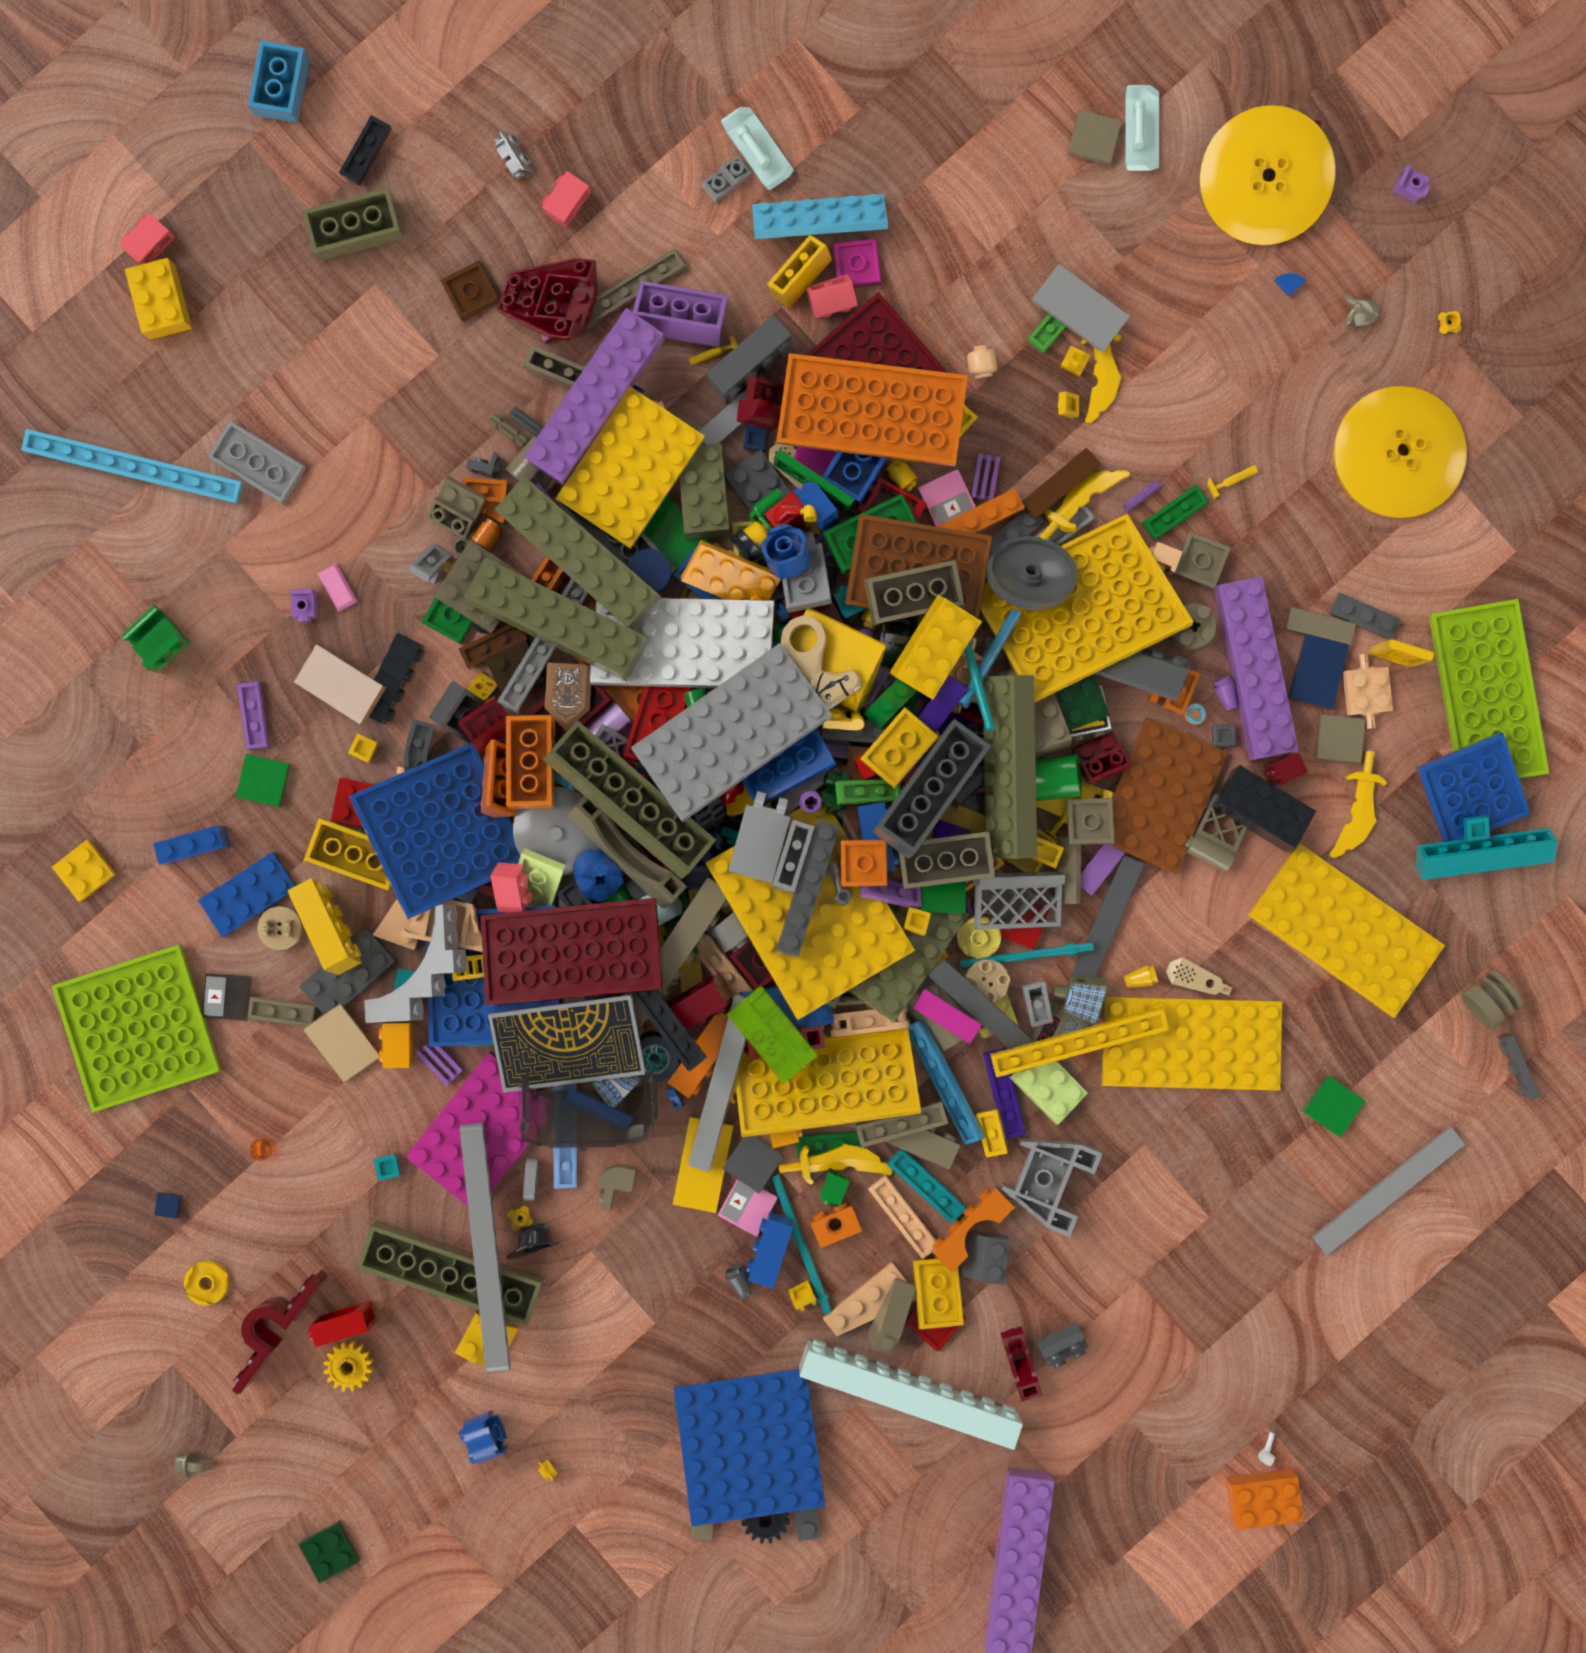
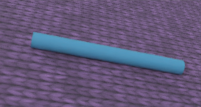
M1012 609L978 666L982 682L1021 617V613L1015 609ZM972 679L967 685L968 689L958 701V704L964 708H968L976 694Z

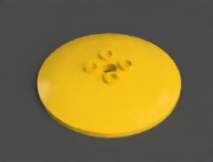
M1275 105L1246 110L1224 124L1210 141L1203 156L1200 169V192L1204 206L1211 219L1229 236L1254 245L1281 243L1307 230L1326 208L1335 182L1333 151L1321 128L1305 114L1292 108ZM1265 169H1272L1274 171L1275 177L1273 181L1267 182L1263 179Z
M1394 386L1368 394L1347 412L1336 432L1333 458L1340 483L1357 504L1379 516L1405 519L1430 512L1451 496L1464 473L1467 446L1459 420L1442 400L1418 388ZM1399 445H1405L1408 448L1407 456L1399 454Z

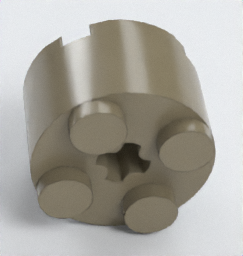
M1200 604L1184 606L1193 620L1195 630L1186 628L1169 636L1170 641L1182 650L1193 651L1208 644L1215 636V617L1207 606Z

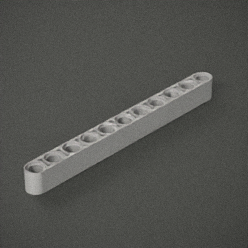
M483 1122L460 1125V1137L485 1367L487 1374L510 1371V1355Z

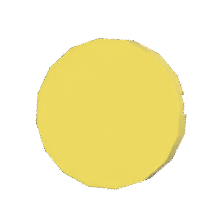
M975 915L966 918L957 932L959 948L969 957H990L997 951L1000 945V929L976 930L974 929ZM981 915V924L990 922V917Z

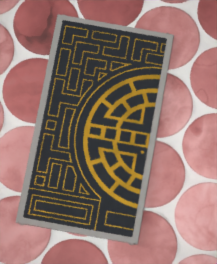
M632 994L488 1014L503 1093L646 1074Z

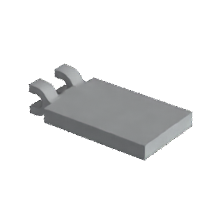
M813 531L804 532L811 552L809 569L797 576L782 579L788 613L832 604L824 548L822 543L817 544Z
M757 791L754 805H746L728 871L772 883L790 821V816L784 815L788 799L779 797L776 809L765 807L763 803L766 793Z

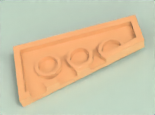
M396 899L373 936L412 950H416L419 939L400 936L402 930L406 929L413 919L407 920L398 899Z
M890 1262L833 1308L832 1312L823 1316V1320L836 1336L848 1332L875 1319L895 1278L908 1281L894 1263ZM915 1292L913 1295L912 1302L916 1300Z

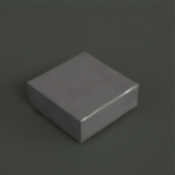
M1236 724L1212 725V746L1236 747Z

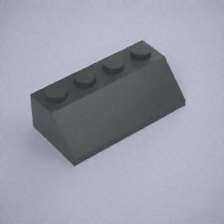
M1145 648L1094 674L1177 701L1184 688L1192 663L1187 662V659L1180 656L1172 657L1166 655L1164 651L1159 649L1150 650Z

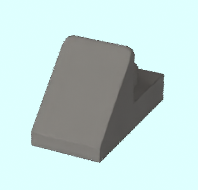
M433 543L411 564L409 571L427 583L429 581L435 583L452 555Z
M1045 981L1023 985L1022 996L1026 1003L1031 1027L1053 1022Z

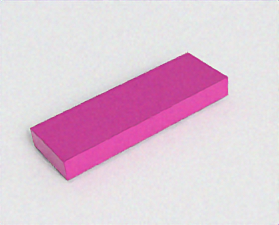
M925 988L912 1006V1008L969 1044L982 1025Z

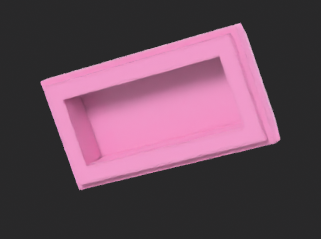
M337 563L317 573L338 612L358 602Z

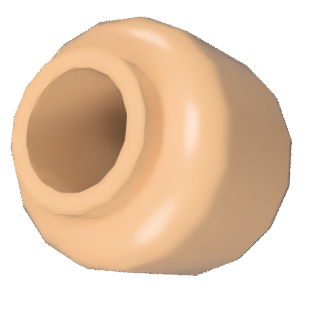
M987 345L975 346L974 351L968 353L969 374L975 375V379L993 376L992 373L997 370L996 353L994 350L987 349Z

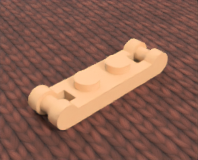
M907 1005L898 1016V1021L894 1023L874 1009L833 1013L834 1023L831 1024V1037L910 1027V1021L907 1020L906 1016L908 1007ZM840 1020H846L847 1028H841Z

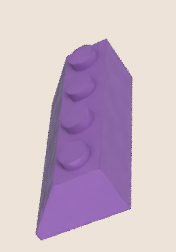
M640 281L633 313L664 334V338L719 347L728 296Z

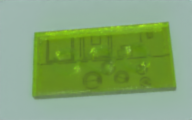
M762 985L726 1014L783 1085L819 1056Z

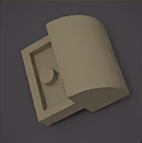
M533 436L505 470L517 481H520L525 476L534 485L538 483L548 492L556 481L529 464L524 458V455L537 438Z
M448 476L444 480L438 497L433 500L426 518L465 540L479 523L487 497Z

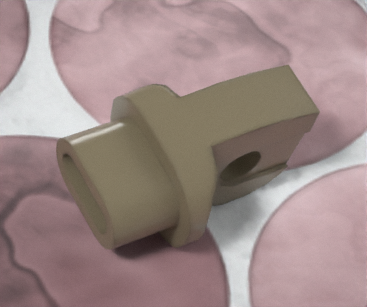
M191 1452L185 1455L178 1454L175 1459V1472L183 1473V1476L186 1477L192 1473H201L212 1469L211 1459L196 1458V1455Z

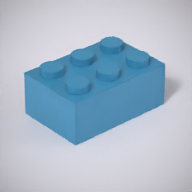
M260 40L248 107L255 116L298 123L310 58L304 48Z

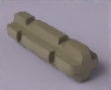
M494 414L489 423L496 429L499 428L498 430L512 441L515 440V443L523 448L528 443L529 438L523 433L520 434V431L506 420L503 421L504 419L498 414Z

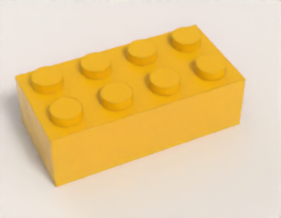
M937 595L889 673L933 700L982 621L944 597Z
M318 819L304 861L385 890H393L366 833L327 819Z
M310 878L287 890L325 971L340 975L362 963L359 958L361 952L358 946L353 944L350 939L352 933L349 927L343 924L341 919L343 917L342 911L338 905L334 904L332 900L334 894L328 885L326 886L322 882Z

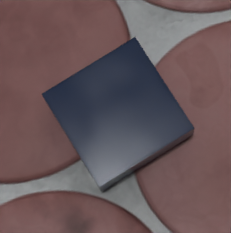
M746 426L743 449L753 451L761 449L765 452L768 429Z
M159 1192L157 1194L154 1215L178 1218L182 1195Z

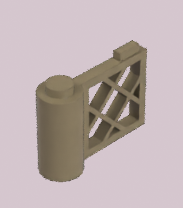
M1213 794L1212 797L1209 796L1204 808L1206 810L1193 836H1189L1185 844L1188 847L1186 853L1223 872H1227L1234 861L1236 851L1247 828L1243 825L1236 826L1234 820L1228 817L1232 828L1221 831L1217 819L1226 815L1216 816L1211 806L1218 795ZM1213 820L1217 833L1210 835L1202 829L1206 822ZM1233 830L1236 839L1233 846L1225 842L1223 833Z

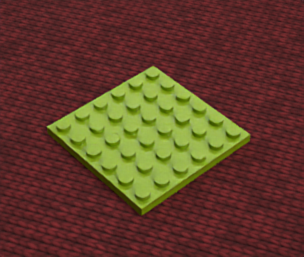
M181 944L52 985L92 1113L222 1071Z

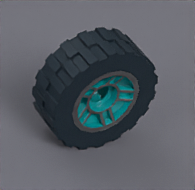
M659 1031L642 1033L640 1042L646 1074L636 1076L642 1078L643 1081H650L651 1083L662 1082L664 1079L670 1078L671 1074L676 1071L679 1058ZM657 1054V1060H654L650 1055Z

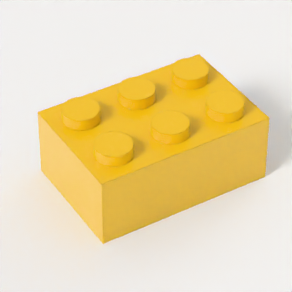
M169 258L125 269L140 330L145 337L152 340L192 329L177 268Z

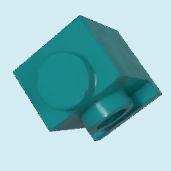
M847 585L834 590L836 594L831 599L843 622L861 614L866 609L865 607L845 604Z

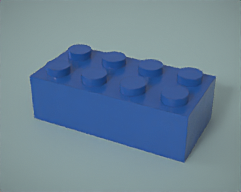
M837 452L822 478L854 498V503L860 506L888 458Z

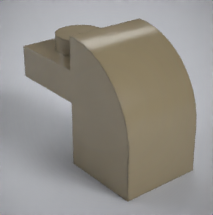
M616 1164L608 1167L601 1174L596 1185L605 1187V1190H600L598 1200L599 1203H602L601 1210H611L615 1189L632 1192L637 1167Z

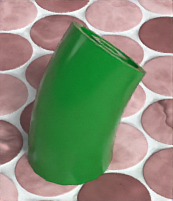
M1077 754L1035 759L1036 802L1082 796L1081 771Z

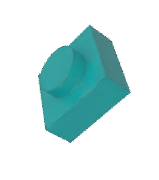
M1483 815L1464 818V839L1467 842L1490 839L1489 817Z
M723 827L720 835L725 841L724 844L732 848L736 844L739 832Z
M397 1153L373 1159L378 1181L402 1175Z

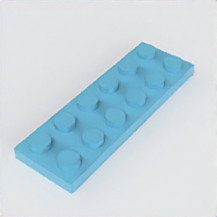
M884 194L752 204L755 239L888 229Z

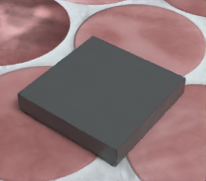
M756 1136L743 1137L722 1169L759 1194L784 1156Z

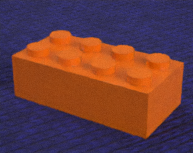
M552 715L506 716V806L510 810L555 809V770L543 761L555 746V719Z

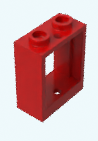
M880 478L878 483L874 482L867 494L871 496L867 503L863 501L857 511L858 514H861L871 509L881 490L894 497L903 494L907 504L915 507L912 514L916 522L921 517L927 503Z
M371 1300L318 1316L309 1325L308 1329L309 1339L311 1342H314L315 1348L368 1332L377 1322Z

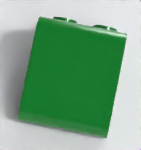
M154 604L121 634L122 638L125 641H129L133 645L132 649L144 660L141 664L147 670L155 673L161 672L191 643L164 612Z

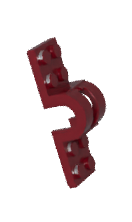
M321 1270L317 1275L312 1274L300 1287L302 1292H299L296 1297L294 1296L290 1302L283 1297H271L262 1301L245 1316L241 1326L244 1343L255 1352L246 1362L248 1365L234 1379L233 1382L236 1385L231 1391L237 1395L241 1394L253 1382L283 1340V1338L265 1325L264 1318L270 1319L286 1331L290 1324L299 1318L326 1280L327 1274Z

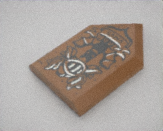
M547 663L545 709L565 731L590 711L591 665Z

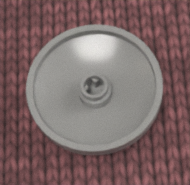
M555 786V809H518L513 824V838L520 856L525 848L566 865L563 873L564 876L573 874L574 861L583 851L588 849L599 850V847L566 816L583 798L581 792L575 789L573 791L563 786Z

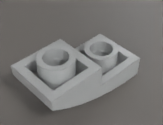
M737 155L723 164L718 172L702 181L701 186L715 203L750 176L751 171Z

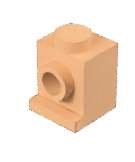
M1159 542L1153 547L1150 546L1149 550L1161 570L1167 569V574L1172 575L1177 568L1183 551Z

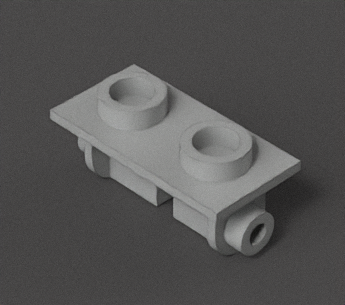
M500 131L499 133L502 137L494 140L495 148L503 160H506L509 156L511 157L505 164L512 176L521 179L525 175L524 171L534 172L530 166L531 161L529 157L518 146L520 144L518 139L513 134Z

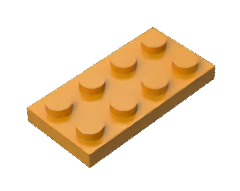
M702 540L681 575L682 582L726 600L769 601L781 580L770 569Z

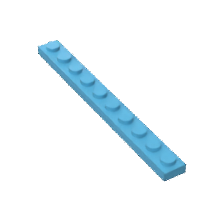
M26 429L21 448L23 452L234 504L239 503L243 487L241 481Z

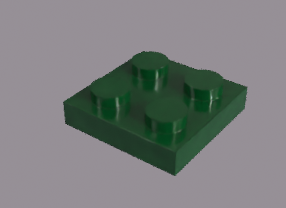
M1094 674L1054 693L1069 731L1110 716Z
M340 1520L305 1538L298 1544L319 1584L360 1561Z

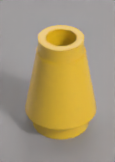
M1145 965L1128 975H1124L1127 988L1154 986V983H1158L1154 965L1149 967Z

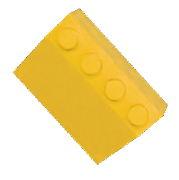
M811 608L806 609L803 616L813 617L824 627L828 637L822 671L839 674L853 669L861 676V687L840 702V704L854 711L859 710L867 704L887 644ZM808 626L798 628L791 639L792 646L799 652L811 650L817 642L815 629Z

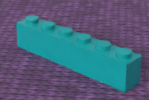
M1550 828L1492 835L1490 839L1471 842L1462 839L1418 845L1415 867L1421 879L1426 880L1555 862L1558 841Z

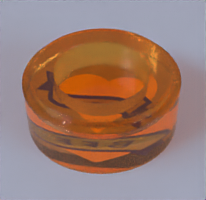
M258 1138L250 1146L251 1156L258 1161L268 1159L274 1152V1145L268 1138Z

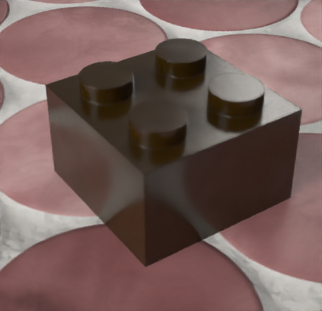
M526 640L485 658L501 694L530 648V644ZM541 672L532 689L546 683L543 672Z

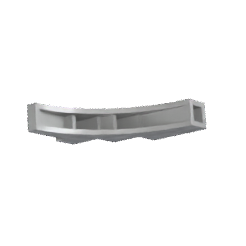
M456 905L435 906V924L432 939L423 961L416 972L398 989L380 998L365 1000L366 1023L423 1020L424 1006L422 997L445 996L444 973L466 972L467 957L465 949L458 950L459 938L456 924Z

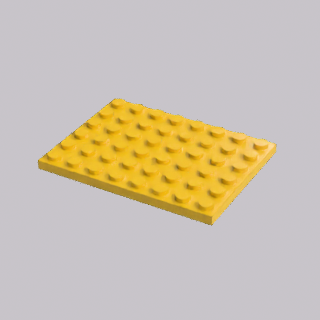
M1128 514L1061 546L1075 562L1077 580L1070 597L1056 607L1044 610L1018 608L998 597L988 582L984 583L980 613L994 637L997 636L1012 609L1021 613V617L1005 642L1002 651L1016 675H1034V703L1193 625L1192 618Z
M821 806L817 812L811 814L799 808L787 815L790 816V821L779 860L792 820L815 826L819 819L840 826L827 866L835 863H840L841 866V840L849 839L835 815L826 813L827 808ZM735 846L705 863L797 1020L915 951L887 903L860 897V886H846L845 890L851 892L852 898L849 900L848 905L843 907L835 903L836 888L832 877H827L825 872L799 957L795 959L776 953L777 943L793 895L771 888L772 883L728 871Z

